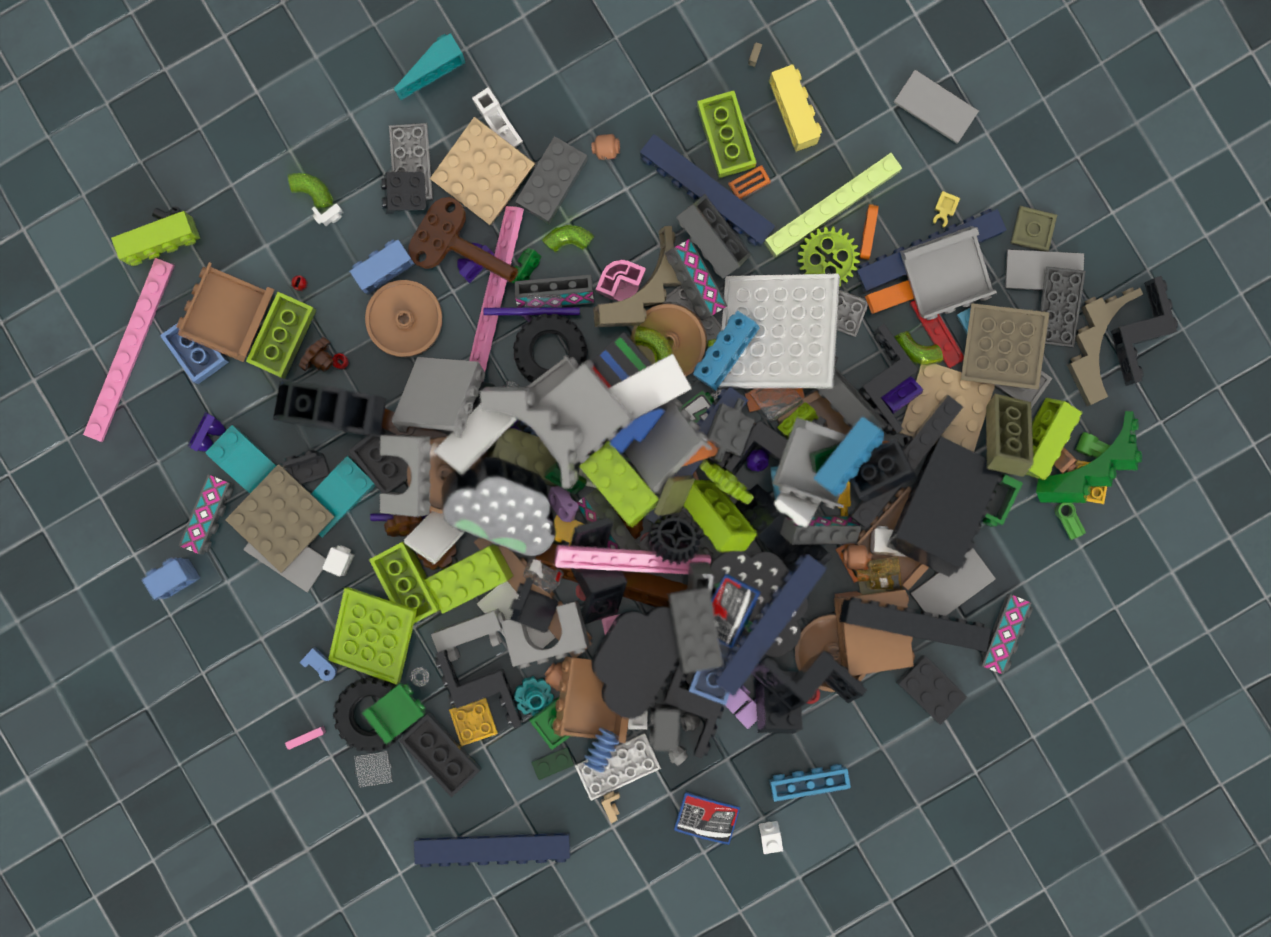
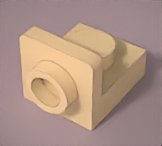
M614 791L603 795L604 799L601 800V803L610 823L618 820L617 815L620 813L616 804H611V802L620 798L619 792L614 793Z

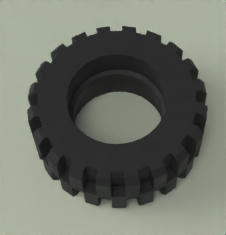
M542 314L540 317H534L530 319V322L525 323L521 331L516 335V341L513 346L514 360L521 374L531 383L550 370L539 366L532 354L535 341L542 335L556 334L561 336L568 345V357H573L579 364V367L586 362L587 347L584 335L574 322H571L564 316Z
M365 677L351 683L340 693L334 705L333 719L336 722L334 726L336 730L338 729L340 738L347 741L346 744L348 746H353L358 751H381L393 745L401 737L405 730L386 744L377 732L362 730L354 719L355 706L362 698L375 696L381 699L397 687V685L395 686L391 682L377 677Z

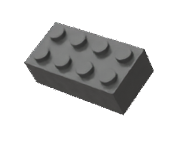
M554 136L515 201L516 205L550 225L588 161V156Z
M706 194L676 217L679 225L688 232L691 241L701 249L703 257L710 261L714 271L722 279L739 268L751 256Z
M705 586L668 593L681 671L689 673L723 666L709 587Z
M655 704V709L651 708L650 720L654 728H650L649 739L650 745H653L654 750L678 752L679 708L666 704Z

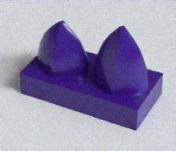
M472 243L484 251L495 255L486 245ZM462 258L457 260L459 273L469 283L484 269L469 259Z
M910 376L882 396L881 399L892 414H894L922 394L923 388Z
M205 412L188 447L195 451H207L213 445V442L206 434L223 435L226 431L224 426L213 415Z

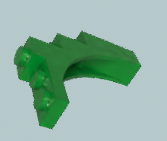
M1125 411L1124 424L1120 434L1113 444L1098 458L1076 470L1048 476L1045 480L1038 478L1036 494L1040 503H1086L1087 495H1090L1091 492L1090 486H1112L1113 479H1116V470H1138V464L1142 462V452L1138 450L1136 444L1135 430L1139 428V421L1135 419L1134 412Z

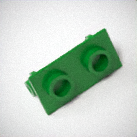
M528 247L526 250H523L517 261L522 266H514L518 269V273L511 283L515 284V281L530 280V276L539 265L542 256L534 249Z

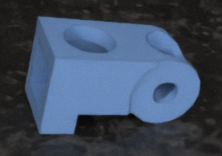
M315 647L299 662L305 668L311 665L324 681H330L337 675L336 666L331 661H328Z

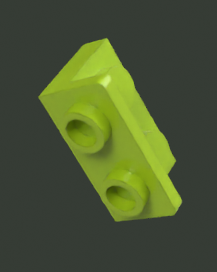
M804 402L777 427L786 440H789L797 417L812 422L814 419L818 420L819 417L816 415V411L808 403Z

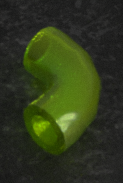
M307 173L288 174L292 193H307L312 198L316 208H326L333 205L328 187L319 178Z
M564 225L554 228L541 241L556 253L559 248L566 244H574L581 250H584L595 236L580 226Z
M642 326L636 328V345L648 347L654 354L655 363L673 354L669 342L657 330Z
M909 331L902 332L894 337L914 363L931 365L941 363L943 360L941 348L937 344L931 346L920 345L915 342Z

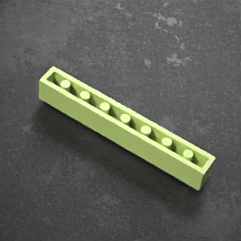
M892 153L888 154L768 237L764 244L774 258L778 257L810 235V232L813 233L817 228H820L898 174L902 167Z

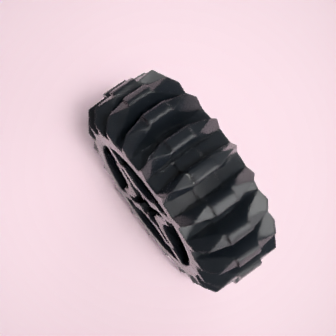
M672 514L668 515V517L663 515L661 519H657L651 526L648 534L650 539L648 545L652 546L651 552H657L656 558L661 556L662 563L666 560L669 561L670 565L674 561L677 565L681 564V562L687 563L688 560L693 559L695 554H697L701 544L699 540L700 534L696 533L697 527H692L693 521L686 522V517L680 519L679 514L675 518Z

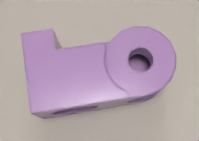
M559 486L551 487L548 495L549 504L561 520L566 522L573 521L579 507L578 503L572 500L570 492Z

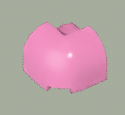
M626 260L614 261L606 266L602 272L596 292L616 301L627 299L638 292L646 268Z

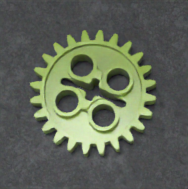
M825 226L822 233L817 228V235L810 232L811 239L804 238L807 244L800 245L804 249V252H798L799 255L803 256L798 262L804 263L800 270L806 269L804 275L825 274L827 266H834L836 269L835 274L840 276V287L841 280L847 283L846 277H853L851 270H858L854 266V263H860L859 260L855 259V256L860 255V253L854 252L858 245L852 246L851 244L855 239L848 240V232L841 235V228L837 233L835 232V227L828 231ZM826 238L831 239L833 242L830 249L822 247V242ZM818 246L827 254L832 252V258L840 263L843 268H838L831 261L826 263L824 261L826 259L825 256L819 253L815 247ZM841 250L846 251L848 254L845 261L837 259V254ZM819 254L821 257L820 263L812 264L810 262L811 255Z
M704 459L699 465L706 473L705 475L715 482V486L723 492L732 495L737 500L740 499L746 504H749L754 498L747 490L748 488L728 470L721 468L716 463H711L707 459Z

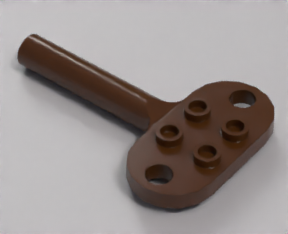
M450 197L435 201L429 208L408 246V254L413 262L424 269L433 268L441 263L449 251L453 250L508 282H512L517 276V268L459 236L466 220V212L463 205ZM451 204H455V210L449 213L448 207ZM422 253H426V259L423 262H419V256Z

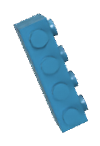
M736 311L728 319L725 329L718 333L713 346L707 349L702 362L696 365L693 375L716 391L760 329L758 324L741 312Z
M861 417L814 479L834 496L842 493L849 479L855 477L861 464L870 458L872 450L882 443L884 433L867 419Z
M835 764L830 766L831 769L826 770L819 767L811 769L809 773H804V771L792 772V776L787 777L784 774L774 775L773 779H769L772 798L775 802L849 789L851 786L848 769L845 766L842 767V764Z

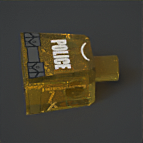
M899 557L868 561V570H857L858 582L869 581L871 589H902Z

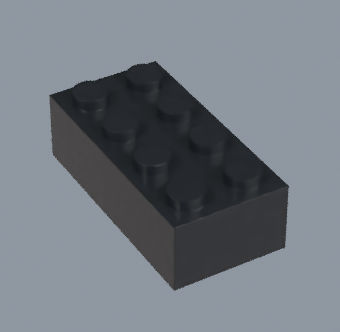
M430 712L399 740L451 798L482 769Z

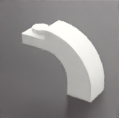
M486 88L472 98L489 128L515 148L523 143L489 88Z

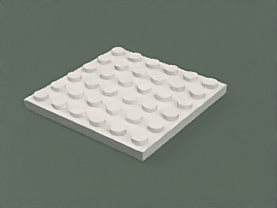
M839 274L726 276L724 300L727 307L723 309L721 330L725 329L728 319L736 311L755 321L760 329L718 388H833Z

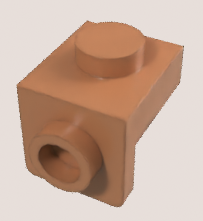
M1063 447L1061 455L1054 465L1061 473L1073 471L1077 467L1076 463L1078 460Z

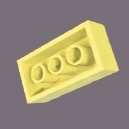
M790 65L772 72L769 83L794 149L797 152L817 144L822 130L819 123H815L813 118L815 116L813 106L808 105L806 99L808 98L807 90L801 86L799 81L802 80L801 74L798 69L794 68V65Z

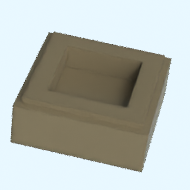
M754 44L749 65L756 66L762 44Z

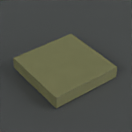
M1020 206L1010 244L1049 252L1057 215Z
M691 475L668 478L654 513L661 516L681 512L695 478Z

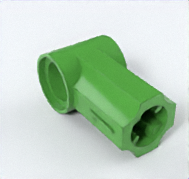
M1083 432L1075 450L1084 455L1098 458L1111 445L1100 441L1098 437Z
M1059 503L1056 505L1055 515L1060 519L1070 540L1086 533L1072 503ZM1064 505L1069 508L1067 516L1061 513V508Z

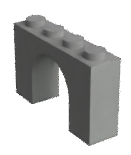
M397 434L380 435V455L403 458L408 463L412 474L410 487L405 493L388 492L380 494V513L417 517L430 515V437Z
M576 601L556 607L562 627V635L559 642L549 649L536 646L529 638L525 625L510 619L501 621L512 666H519V669L529 667L530 662L537 661L538 664L548 662V658L552 656L560 659L567 657L568 652L574 651V654L586 652L585 648L589 647L590 643L579 602Z

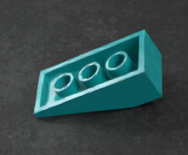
M451 33L438 37L437 41L396 85L394 90L400 100L466 63L463 53Z
M231 425L205 452L249 493L277 466L275 462L234 425Z
M349 456L334 468L311 493L335 516L319 534L322 538L376 486L366 472Z

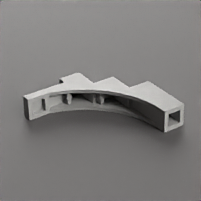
M486 387L480 391L482 411H496L516 417L531 426L545 439L561 467L562 488H571L578 478V473L574 466L576 452L573 450L577 449L583 440L579 426H557L559 415L556 412V407L533 406L535 396L532 393V387Z

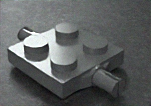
M737 398L734 408H730L725 404H719L707 437L708 441L718 448L714 459L722 462L725 452L741 456L755 421L741 412L745 403L743 399Z

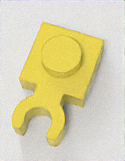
M942 191L934 209L939 214L933 218L932 224H935L937 219L940 218L943 220L942 228H944L948 223L947 215L950 217L954 215L960 198Z

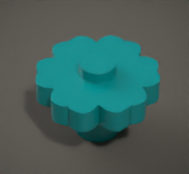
M532 676L523 679L522 685H518L515 688L514 698L517 701V708L523 714L531 712L532 715H535L552 702L554 696L550 692L551 686L543 678L536 680Z

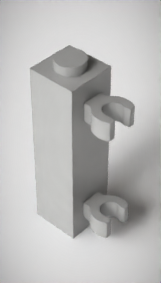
M498 608L435 631L431 636L437 652L447 650L448 658L452 662L460 658L459 651L456 648L457 645L488 634L492 646L502 643L498 631L503 629L501 621L506 619Z

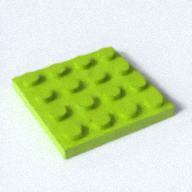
M350 587L344 588L328 661L396 685L399 684L417 610Z

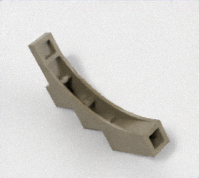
M664 226L659 230V259L647 283L636 294L615 303L598 304L594 307L595 327L641 325L646 319V309L643 306H657L664 303L666 300V290L663 287L681 285L665 255V252L674 248L675 233L672 232V226Z
M1133 287L1122 292L1124 295L1117 298L1115 295L1106 299L1107 304H1105L1103 298L1096 299V297L1085 301L1086 305L1081 307L1089 326L1077 330L1079 334L1075 337L1083 358L1080 354L1070 359L1072 363L1068 364L1067 367L1086 406L1108 397L1100 375L1099 354L1101 342L1107 326L1118 310L1127 302L1144 295L1141 288L1136 290Z

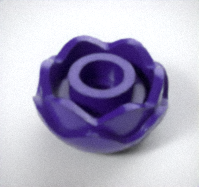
M761 449L752 451L751 455L746 459L747 467L754 472L763 471L769 463L768 453Z

